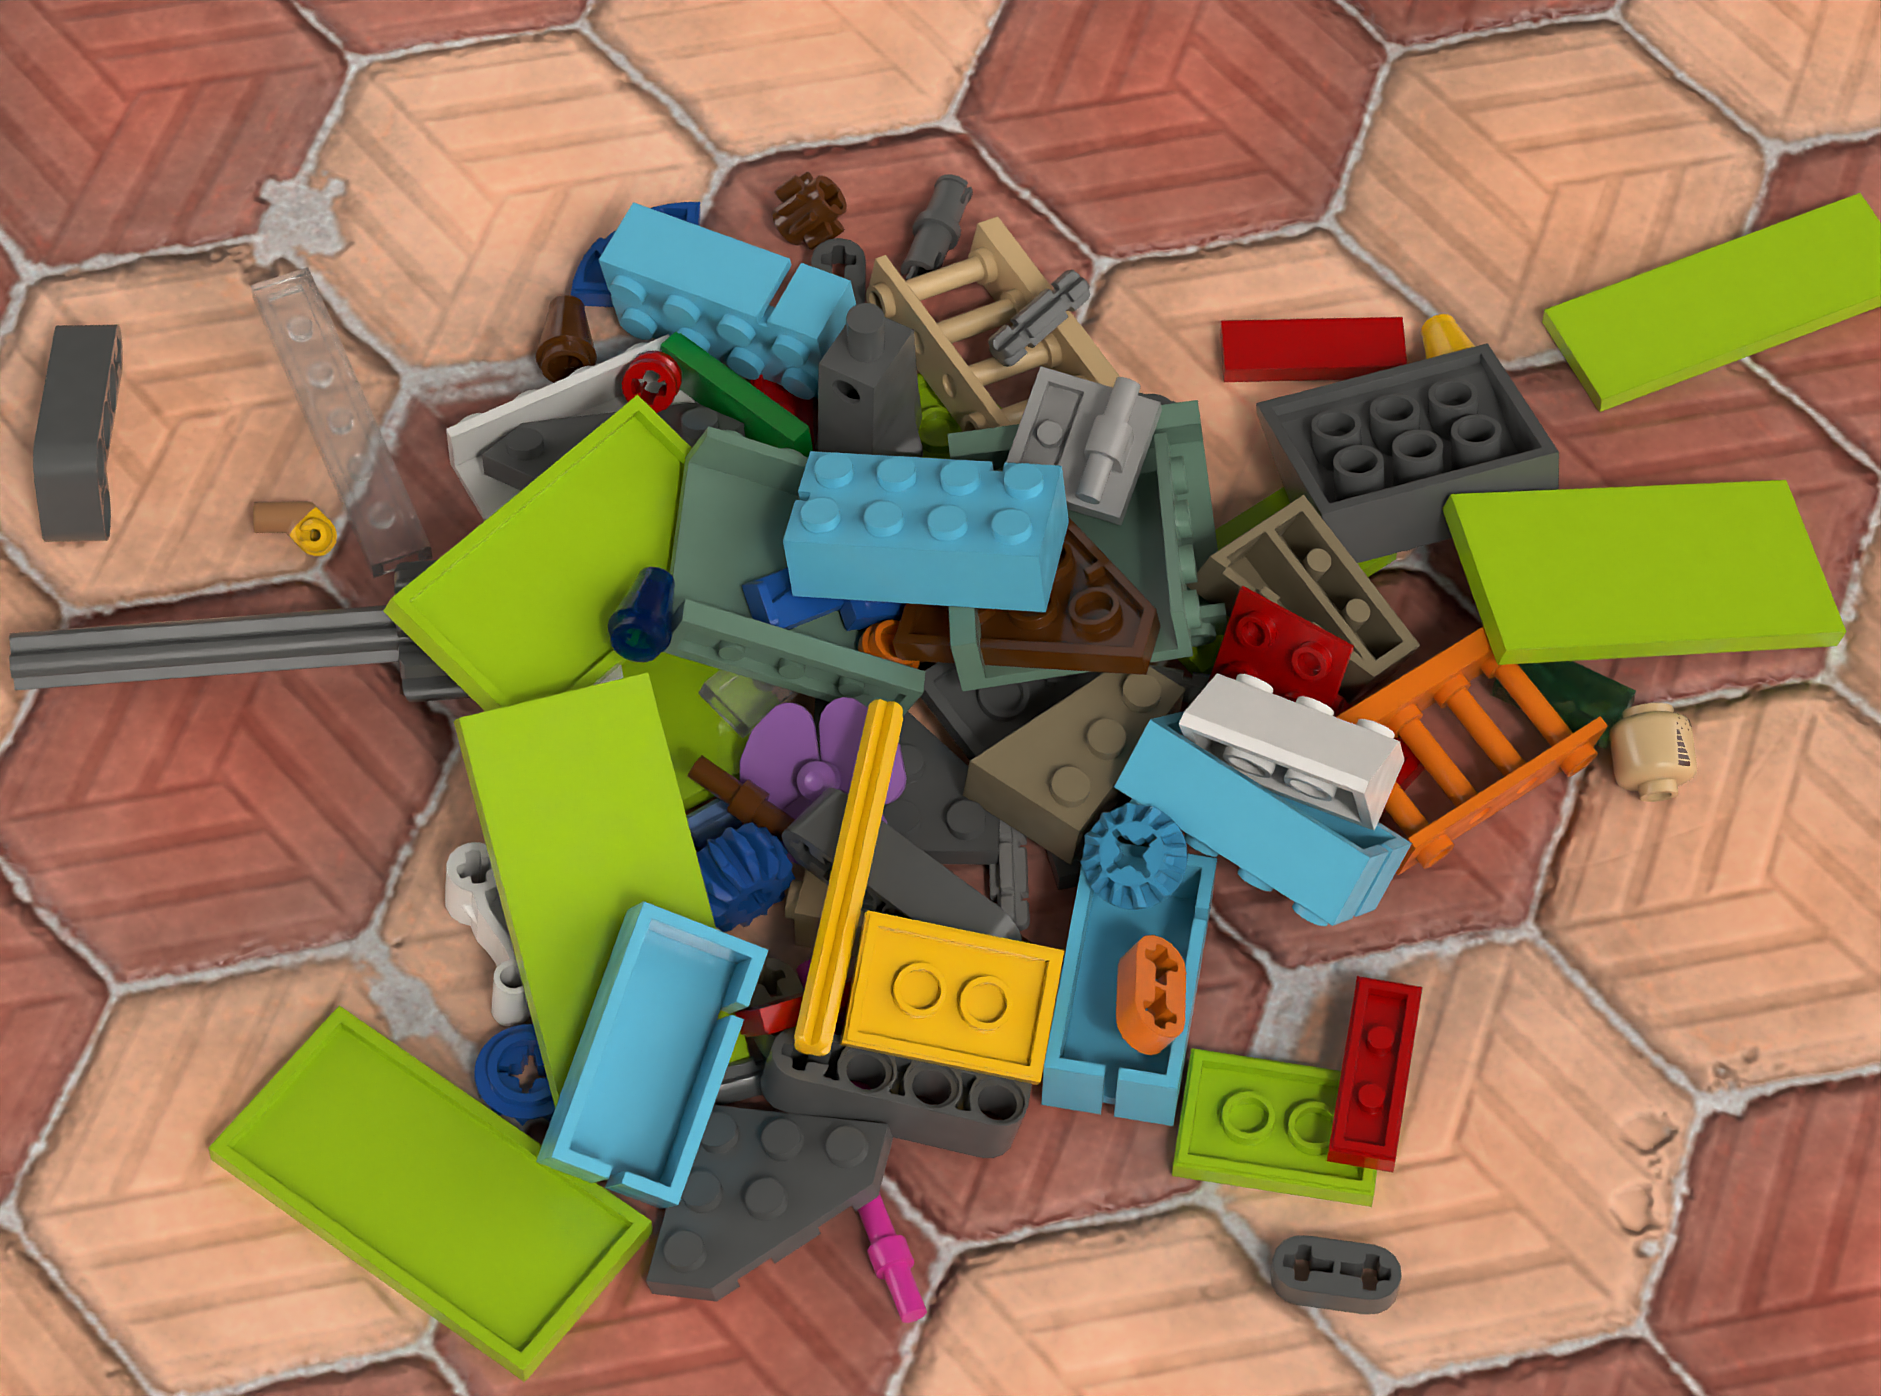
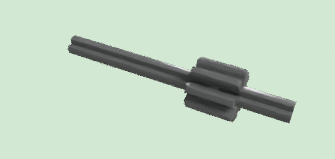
M437 560L399 563L395 568L394 574L395 595ZM387 605L10 633L9 636L11 651L9 656L11 678L14 680L15 691L399 662L403 693L407 701L424 702L471 698L383 612ZM657 634L646 643H656Z

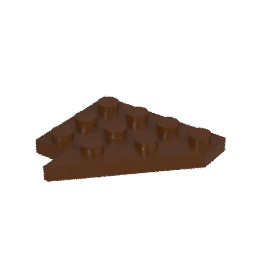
M1070 518L1046 612L980 608L978 610L981 624L980 648L984 664L991 666L1147 675L1161 628L1157 609ZM906 603L893 640L897 658L908 661L955 663L950 643L949 606Z

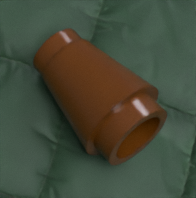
M570 295L559 296L550 302L549 311L536 351L538 367L542 370L546 379L555 383L569 377L581 367L595 366L597 361L585 313V305L579 298Z

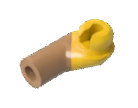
M308 501L254 502L253 526L255 533H286L304 552L312 556L325 555L335 546L337 540L336 528L331 520L314 503Z

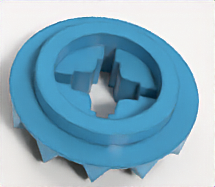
M1126 803L1123 807L1111 812L1102 813L1092 830L1085 834L1083 858L1080 862L1090 887L1103 900L1119 908L1139 910L1161 903L1177 889L1186 871L1188 851L1182 831L1167 814L1154 806ZM1120 835L1126 840L1129 839L1137 846L1146 841L1150 843V848L1145 851L1143 857L1147 863L1145 867L1151 876L1146 878L1141 871L1137 872L1130 865L1125 866L1121 870L1117 868V863L1124 856L1120 849L1121 843L1117 839Z

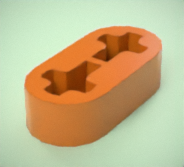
M1147 935L1141 938L1119 960L1117 969L1116 1022L1121 1036L1132 1048L1143 1054L1155 1055L1159 1054L1184 1030L1186 967L1180 952L1170 942L1159 936Z

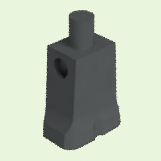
M871 303L857 304L848 311L846 325L819 362L818 436L814 451L922 458L923 446L918 433L922 412L918 390L914 330L884 317L883 311L877 305Z

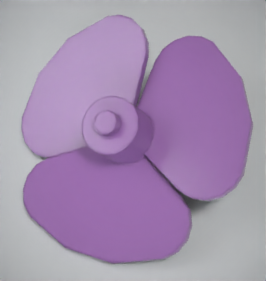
M848 697L834 699L827 704L821 713L819 722V755L815 723L808 710L797 703H782L775 706L751 731L740 759V781L744 784L749 779L770 794L768 801L794 819L808 808L827 788L839 789L848 795L868 707L858 700ZM899 742L885 804H890L898 799L906 785L907 777ZM882 814L881 820L887 824V820L884 814ZM788 852L787 857L789 858V860L793 863L799 864Z

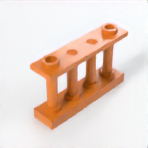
M1484 626L1336 717L1355 725L1359 719H1368L1392 730L1395 734L1394 738L1399 736L1402 738L1456 806V808L1430 824L1395 781L1384 809L1407 836V840L1412 843L1396 871L1397 875L1418 862L1424 869L1431 867L1454 848L1455 844L1452 841L1559 772L1563 771L1567 777H1571L1584 769L1598 755L1594 745L1608 727L1606 722L1599 716L1573 733L1518 664L1497 665ZM1483 673L1488 679L1496 677L1551 745V748L1526 763L1468 691L1471 687L1470 681ZM1434 703H1437L1440 708L1448 706L1504 777L1478 793L1420 721L1423 717L1421 711Z

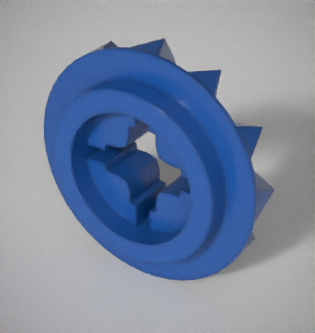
M533 1024L517 1025L499 1032L484 1045L476 1060L474 1076L479 1099H483L491 1107L492 1111L499 1116L505 1115L515 1118L522 1126L529 1119L542 1117L550 1122L555 1106ZM529 1056H534L538 1075L546 1078L535 1079L533 1087L529 1089V1092L523 1093L522 1088H520L519 1078L511 1075L522 1074L525 1065H528Z

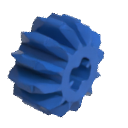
M753 822L743 824L737 830H734L732 827L726 828L722 836L715 840L707 839V846L701 851L696 852L715 926L722 932L731 931L738 924L747 927L754 918L760 915H767L768 909L773 904L783 901L785 898L784 890L789 888L792 880L795 879L791 871L793 864L787 857L788 851L778 837H773L766 827L758 828Z

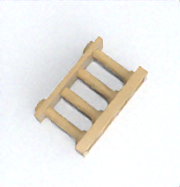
M998 216L977 224L968 259L917 277L904 280L886 255L875 258L869 287L866 290V301L881 308L884 317L914 330L917 369L960 426L962 432L1020 424L1028 399L1000 409L984 386L1042 366L1112 388L1116 378L1120 377L1069 310L1066 311L1069 317L1033 348L1028 347V345L1025 347L1028 353L1015 365L1006 367L994 357L969 366L952 343L1005 324L1012 326L1013 323L1010 319L1044 289L1053 290ZM973 282L983 285L996 301L938 323L934 321L920 302Z

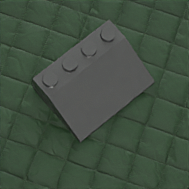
M1488 343L1256 403V413L1289 502L1292 503L1304 495L1356 563L1451 539L1452 535L1442 510L1450 494L1559 489V451Z

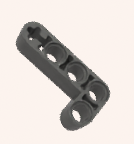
M57 325L55 327L33 447L34 483L44 542L109 540L111 503L106 467L123 367V345L119 325Z
M832 787L827 788L782 834L783 843L792 857L827 885L848 799L847 794ZM881 820L861 911L865 913L868 910L1022 942L1021 933L1017 925L1006 912Z
M796 1027L782 1031L773 1042L760 1079L761 1091L765 1099L773 1107L792 1114L888 1124L894 1138L980 1158H995L1003 1155L1011 1148L1029 1105L1031 1083L839 1045L841 1035L834 1034L830 1052L820 1057L812 1054H802L795 1049L794 1034ZM851 1081L863 1082L867 1084L871 1088V1090L861 1089L855 1086ZM916 1096H925L932 1099L937 1105H928L921 1102ZM981 1111L994 1113L1002 1120L988 1118Z

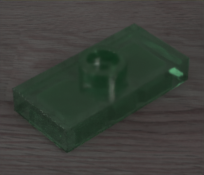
M1574 661L1518 664L1573 733L1601 716L1608 727L1596 745L1604 749L1607 748L1610 743V729L1614 724L1623 719L1622 712L1633 705L1636 690ZM1496 678L1491 695L1521 709Z

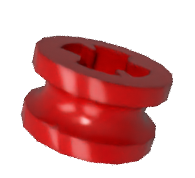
M646 351L639 354L626 370L622 380L623 394L627 402L638 395L658 413L667 409L673 403L682 384V371L678 363L670 355L660 351ZM647 371H653L660 375L657 380L658 383L665 381L666 384L660 387L658 393H652L644 389L647 381L639 382L638 379H643Z

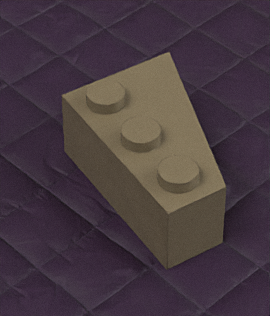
M1304 495L1211 555L1197 572L1198 582L1186 585L1191 590L1196 589L1197 594L1210 604L1225 603L1226 615L1228 617L1231 616L1240 588L1245 586L1354 645L1337 693L1344 697L1345 701L1349 704L1394 674L1420 646Z
M1150 666L1147 675L1104 672L970 760L963 796L979 803L983 809L1071 865L1084 848L1085 834L1092 830L1099 821L1101 814L1111 812L1124 793L1114 786L1149 720L1178 713L1186 689Z

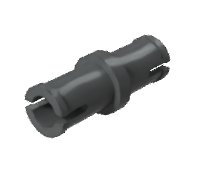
M952 174L942 175L937 179L927 209L919 213L913 224L912 233L915 238L906 259L901 265V274H908L905 280L940 269L947 252L954 249L958 244L961 236L959 223L973 194L972 187L965 188L968 184L965 179Z

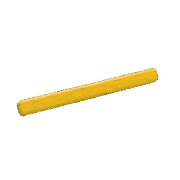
M875 699L868 705L794 1034L795 1049L802 1054H812L820 1057L827 1055L831 1049L903 723V708L895 701L887 702L882 699Z

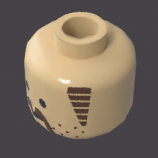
M1648 703L1625 709L1622 712L1623 719L1614 724L1609 733L1614 775L1617 784L1630 791H1639L1640 800L1646 802L1664 801L1678 796V786L1690 781L1697 773L1690 720L1682 714L1673 712V706L1667 703Z

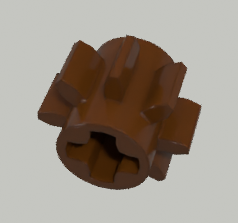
M806 172L800 177L793 176L774 191L782 203L773 209V221L780 234L791 244L799 246L806 242L809 249L812 250L828 239H834L844 232L845 229L837 218L846 212V200L839 187L828 177L818 176L813 179L810 172Z

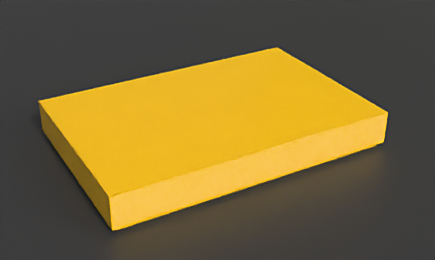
M867 910L864 913L839 1045L1037 1085L1041 1082L1065 950Z

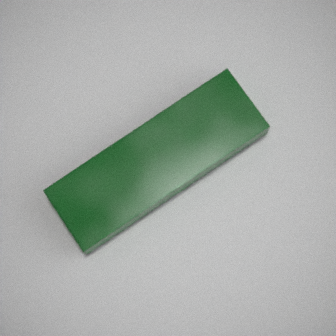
M675 331L661 344L662 352L670 355L678 363L682 371L681 391L700 405L744 423L745 438L777 448L793 449L800 452L803 456L809 457L813 447L807 424L683 334Z

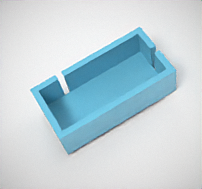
M634 202L599 258L619 324L626 332L638 339L650 340L651 338L658 339L667 334L671 336L676 331L679 334H683L721 363L728 365L738 375L755 380L762 374L763 379L780 384L789 393L806 400L813 397L818 398L819 362L846 325L848 311L857 305L851 280L801 263L776 307H773L769 304L792 266L790 258Z
M810 451L798 490L800 500H795L783 538L793 596L1046 612L1069 523L1062 466L1005 462L1003 471H993V464L990 461Z
M1185 711L1149 720L1114 786L1132 798L1129 803L1154 806L1161 810L1185 832L1184 838L1188 845L1208 856L1217 857L1220 854L1240 867L1237 873L1244 881L1264 891H1272L1274 888L1294 901L1292 909L1299 916L1313 924L1327 926L1329 923L1334 926L1352 919L1353 916L1358 917L1376 909L1409 850L1411 842L1379 822L1375 831L1271 792L1185 738L1179 726Z
M1121 843L1120 849L1124 856L1117 863V868L1121 870L1125 866L1130 865L1137 872L1141 871L1148 878L1151 874L1145 867L1147 863L1144 860L1143 854L1150 847ZM1188 854L1186 871L1177 889L1161 903L1139 910L1119 908L1103 900L1090 887L1084 869L1081 866L1045 1057L1041 1105L1101 1114L1102 1104L1107 1103L1115 1105L1114 1117L1174 1126L1213 898L1217 858ZM1147 935L1159 936L1170 942L1180 952L1186 967L1184 1030L1159 1054L1155 1055L1143 1054L1132 1048L1121 1036L1116 1022L1117 969L1119 960L1141 938Z
M644 901L628 909L536 1162L590 1183L608 1179L605 1186L606 1189L659 1209L677 1206L744 1019L734 1015L717 1020L719 1012L722 1010L731 1014L749 1007L768 949Z

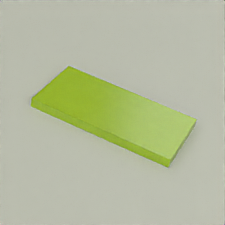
M636 395L393 596L383 612L484 711L601 683L662 629L685 457L692 447L644 400Z
M1787 480L1450 494L1442 509L1497 665L1833 647L1839 644L1847 632Z
M648 672L460 717L453 721L555 1108L627 910L644 901L716 929ZM720 1010L717 1020L729 1015L736 1016L735 1012L730 1014ZM740 1032L729 1063L750 1057L745 1035H741Z
M340 1005L208 1147L211 1160L524 1382L653 1233L652 1221L598 1183H590L537 1163L536 1160L542 1147L540 1143Z

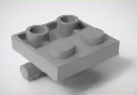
M1040 366L1006 462L1062 466L1068 510L1122 525L1162 412L1161 402L1139 396L1140 384L1128 378L1117 377L1112 388Z

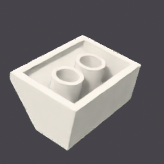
M1217 673L1183 713L1179 726L1185 738L1271 792L1375 831L1404 763L1400 741L1395 740L1394 732L1384 725L1368 719H1359L1356 725L1334 717V711L1320 701L1305 696H1299L1296 702L1272 694L1274 689L1269 684L1246 674H1238L1236 680Z

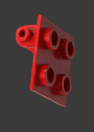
M1242 586L1239 590L1208 683L1217 673L1236 680L1238 674L1250 675L1269 684L1274 689L1272 693L1293 702H1296L1299 696L1315 699L1329 706L1334 711L1333 716L1337 717L1345 704V698L1337 693L1354 645Z

